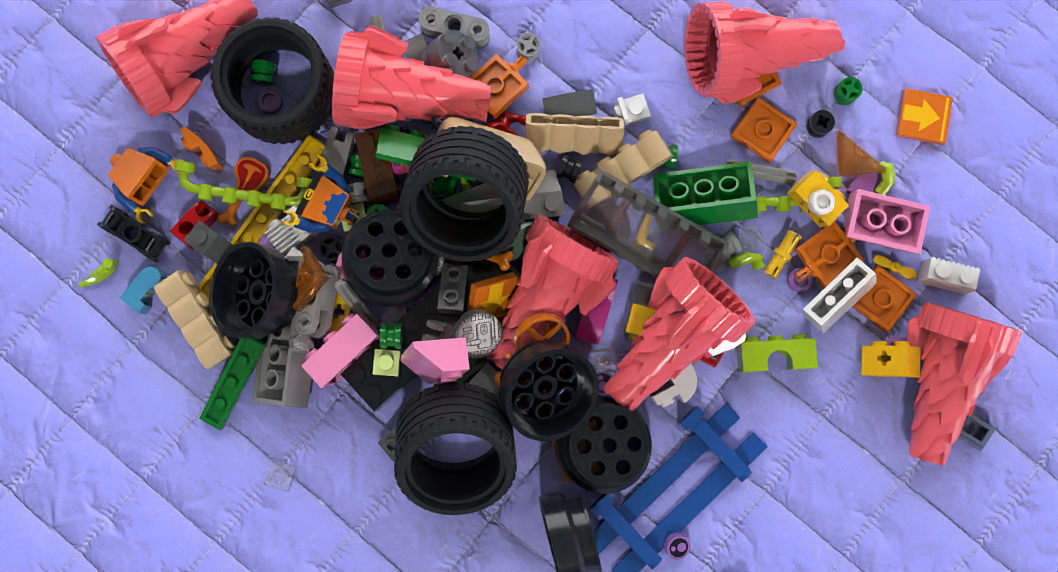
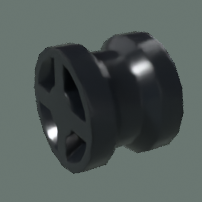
M826 110L815 112L806 123L809 135L815 138L827 135L835 125L834 116Z
M565 154L556 176L559 178L566 177L570 182L575 183L583 161L580 159L573 160L569 155Z
M326 237L319 245V252L327 261L336 263L344 243L337 237Z

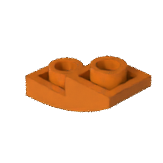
M186 127L180 128L184 136L181 137V142L187 151L190 150L197 156L200 155V159L206 168L209 167L215 172L224 169L217 154L204 140Z

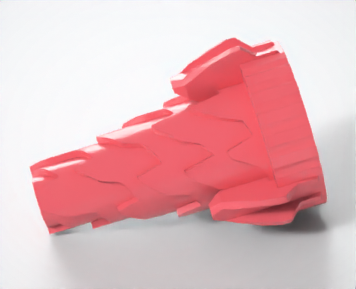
M209 0L197 8L194 7L178 14H170L160 19L135 20L124 23L121 26L117 24L95 38L124 86L149 118L156 117L163 112L175 115L191 100L197 90L203 86L200 79L191 77L198 69L212 60L213 56L216 55V49L222 44L221 41L231 31H234L239 25H244L245 22L254 21L258 17V11L250 0Z
M724 1L696 4L688 16L684 35L685 65L693 89L703 97H715L720 103L728 104L739 101L761 90L762 84L755 79L759 78L760 75L780 72L781 69L797 68L800 67V63L823 60L826 57H830L832 53L842 51L845 46V40L842 39L841 30L836 24L835 19L820 21L817 18L789 19L783 18V16L762 14L748 8H737L734 10L732 5Z
M369 26L363 32L350 31L343 35L338 51L333 83L332 117L335 125L354 129H368L396 120L406 121V118L432 121V118L446 119L448 117L486 122L491 87L487 86L484 82L470 79L460 74H453V71L447 68L424 65V61L402 58V53L408 50V43L375 26Z
M542 215L536 216L525 236L528 244L523 255L522 271L516 283L518 287L506 307L509 311L501 323L503 331L501 342L497 349L486 357L502 370L508 361L505 353L508 352L509 355H512L516 352L513 338L517 327L523 320L537 313H551L564 321L578 303L580 313L586 316L590 310L601 303L615 288L613 274L618 267V260L584 236L578 235L570 228ZM544 320L531 325L541 336L539 341L546 340L543 332L554 321ZM526 330L520 339V348L536 340Z
M684 257L675 267H664L661 270L648 303L650 308L657 311L642 326L644 331L632 342L630 352L616 366L618 370L603 387L606 394L611 395L619 405L633 412L649 394L657 391L671 377L676 379L691 362L696 364L703 356L710 358L743 343L746 339V332L756 323L755 317L742 299L722 279L699 262Z
M929 302L922 306L919 316L909 320L908 341L910 346L921 347L920 361H924L920 371V378L917 380V383H920V387L913 404L915 414L911 426L909 455L945 466L952 444L961 434L967 415L972 416L979 394L985 392L987 384L1015 355L1023 331Z

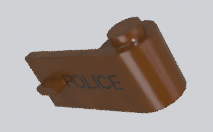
M379 129L355 133L370 206L400 201L399 196L402 192L401 181L396 182L391 161L373 157Z

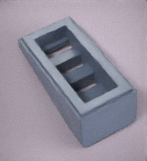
M973 414L972 416L967 415L959 438L981 451L996 428ZM972 423L975 426L971 430L970 434H968L965 432V430L967 429L969 424ZM980 428L983 433L979 439H976L974 436Z

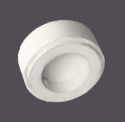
M827 190L815 191L808 198V207L816 215L828 214L835 206L834 196Z

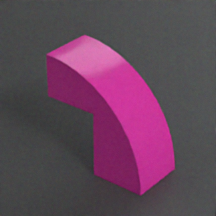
M614 278L615 288L601 303L590 310L586 316L581 314L575 338L599 344L618 279Z

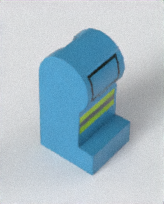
M155 267L144 268L119 298L136 312L147 314L152 308L147 302L155 293L154 286L167 278L166 273Z

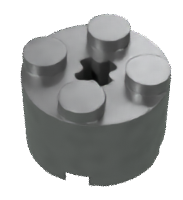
M447 30L424 48L422 61H424V65L447 68L452 70L453 74L468 77L478 69V54L475 48V40L471 36L464 35L459 31Z

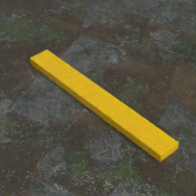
M311 135L306 137L266 193L295 197L301 190L296 188L297 178H309L315 170L309 166V162L315 165V167L320 164V159L315 155L323 157L325 145ZM262 203L261 208H254L230 242L234 245L242 242L260 244L258 242L259 238L269 230L267 226L272 221L280 219L284 212L271 209V204ZM214 263L197 286L198 291L204 293L208 299L211 279L217 263Z

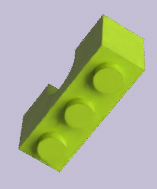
M807 334L792 335V340H783V335L768 336V341H759L758 337H746L745 341L737 346L739 373L768 371V358L774 351L784 355L787 362V370L818 368L816 338L808 339Z

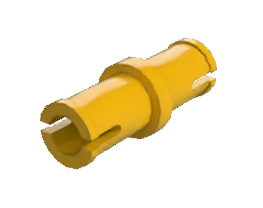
M788 230L779 247L773 250L774 255L763 273L769 274V277L777 280L786 262H790L792 259L791 254L802 237L800 235L796 236L797 233Z

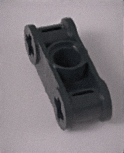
M110 204L109 212L103 221L98 222L97 225L134 247L145 257L158 263L159 255L165 246H169L171 242L135 221L121 209ZM137 228V237L135 239H131V230Z

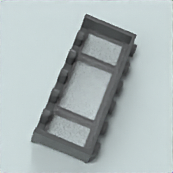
M599 169L567 224L576 234L584 235L597 246L605 247L618 258L626 259L639 270L647 271L656 278L664 267H675L684 257L699 262L715 273L728 254L729 242L602 169Z

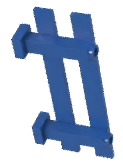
M727 404L720 408L707 422L701 418L705 413L699 406H694L680 419L677 424L685 431L690 429L694 435L617 509L612 505L615 500L609 494H602L588 508L596 518L601 515L605 519L593 531L598 554L619 535L632 548L611 569L613 572H640L646 565L654 569L662 561L658 553L664 548V542L670 534L680 533L735 478L743 482L751 475L752 471L748 466L768 446L754 432L734 451L720 438L740 419ZM709 449L722 463L643 538L630 524Z

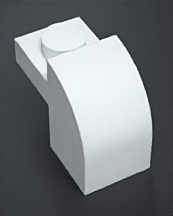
M691 363L676 379L672 377L669 379L671 386L650 396L655 406L661 404L662 407H666L676 401L675 396L679 398L681 403H685L693 396L697 388V375Z

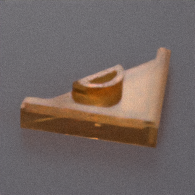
M837 131L839 177L886 173V168L844 133Z
M304 245L300 249L303 253L301 268H298L296 281L298 295L296 302L293 304L294 310L300 312L330 279L312 250Z

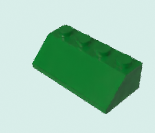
M386 124L385 128L379 127L373 157L410 166L419 145L426 139L424 138L425 133L410 130V134L400 132L401 127ZM450 175L472 181L476 180L475 178L463 175Z
M752 161L653 174L655 200L698 225L758 218ZM665 222L662 224L658 223L659 230L674 228Z

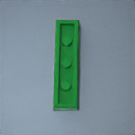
M240 338L199 417L200 420L220 431L224 429L267 343L260 339L249 340Z

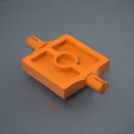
M495 54L470 77V79L484 82L487 86L491 87L488 114L494 120L530 88L529 83L518 72L528 64L527 59L523 55L513 64H510Z
M834 221L830 226L824 227L794 249L805 266L795 273L794 277H799L796 280L802 282L811 275L825 289L856 258L861 261L864 260L856 249L854 242L857 240L846 237V233Z

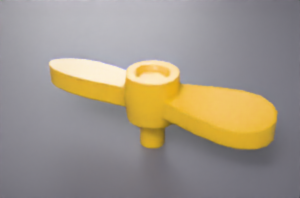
M875 255L873 257V262L876 265L888 268L890 272H897L908 280L917 277L916 271L912 268L901 266L900 263L892 262L882 255Z

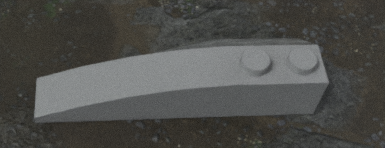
M546 170V175L530 201L526 200L523 219L526 222L534 221L537 215H542L549 219L560 218L565 215L562 190L555 170ZM486 183L441 199L443 203L457 210L477 213L494 210L503 204L500 195Z
M286 256V259L295 266L299 275L300 286H302L304 270L308 264L307 257ZM296 313L284 329L277 333L269 334L266 337L265 343H267V346L256 365L252 402L282 407L308 408L311 376L301 365L307 361L305 356L314 349L315 338L296 331Z

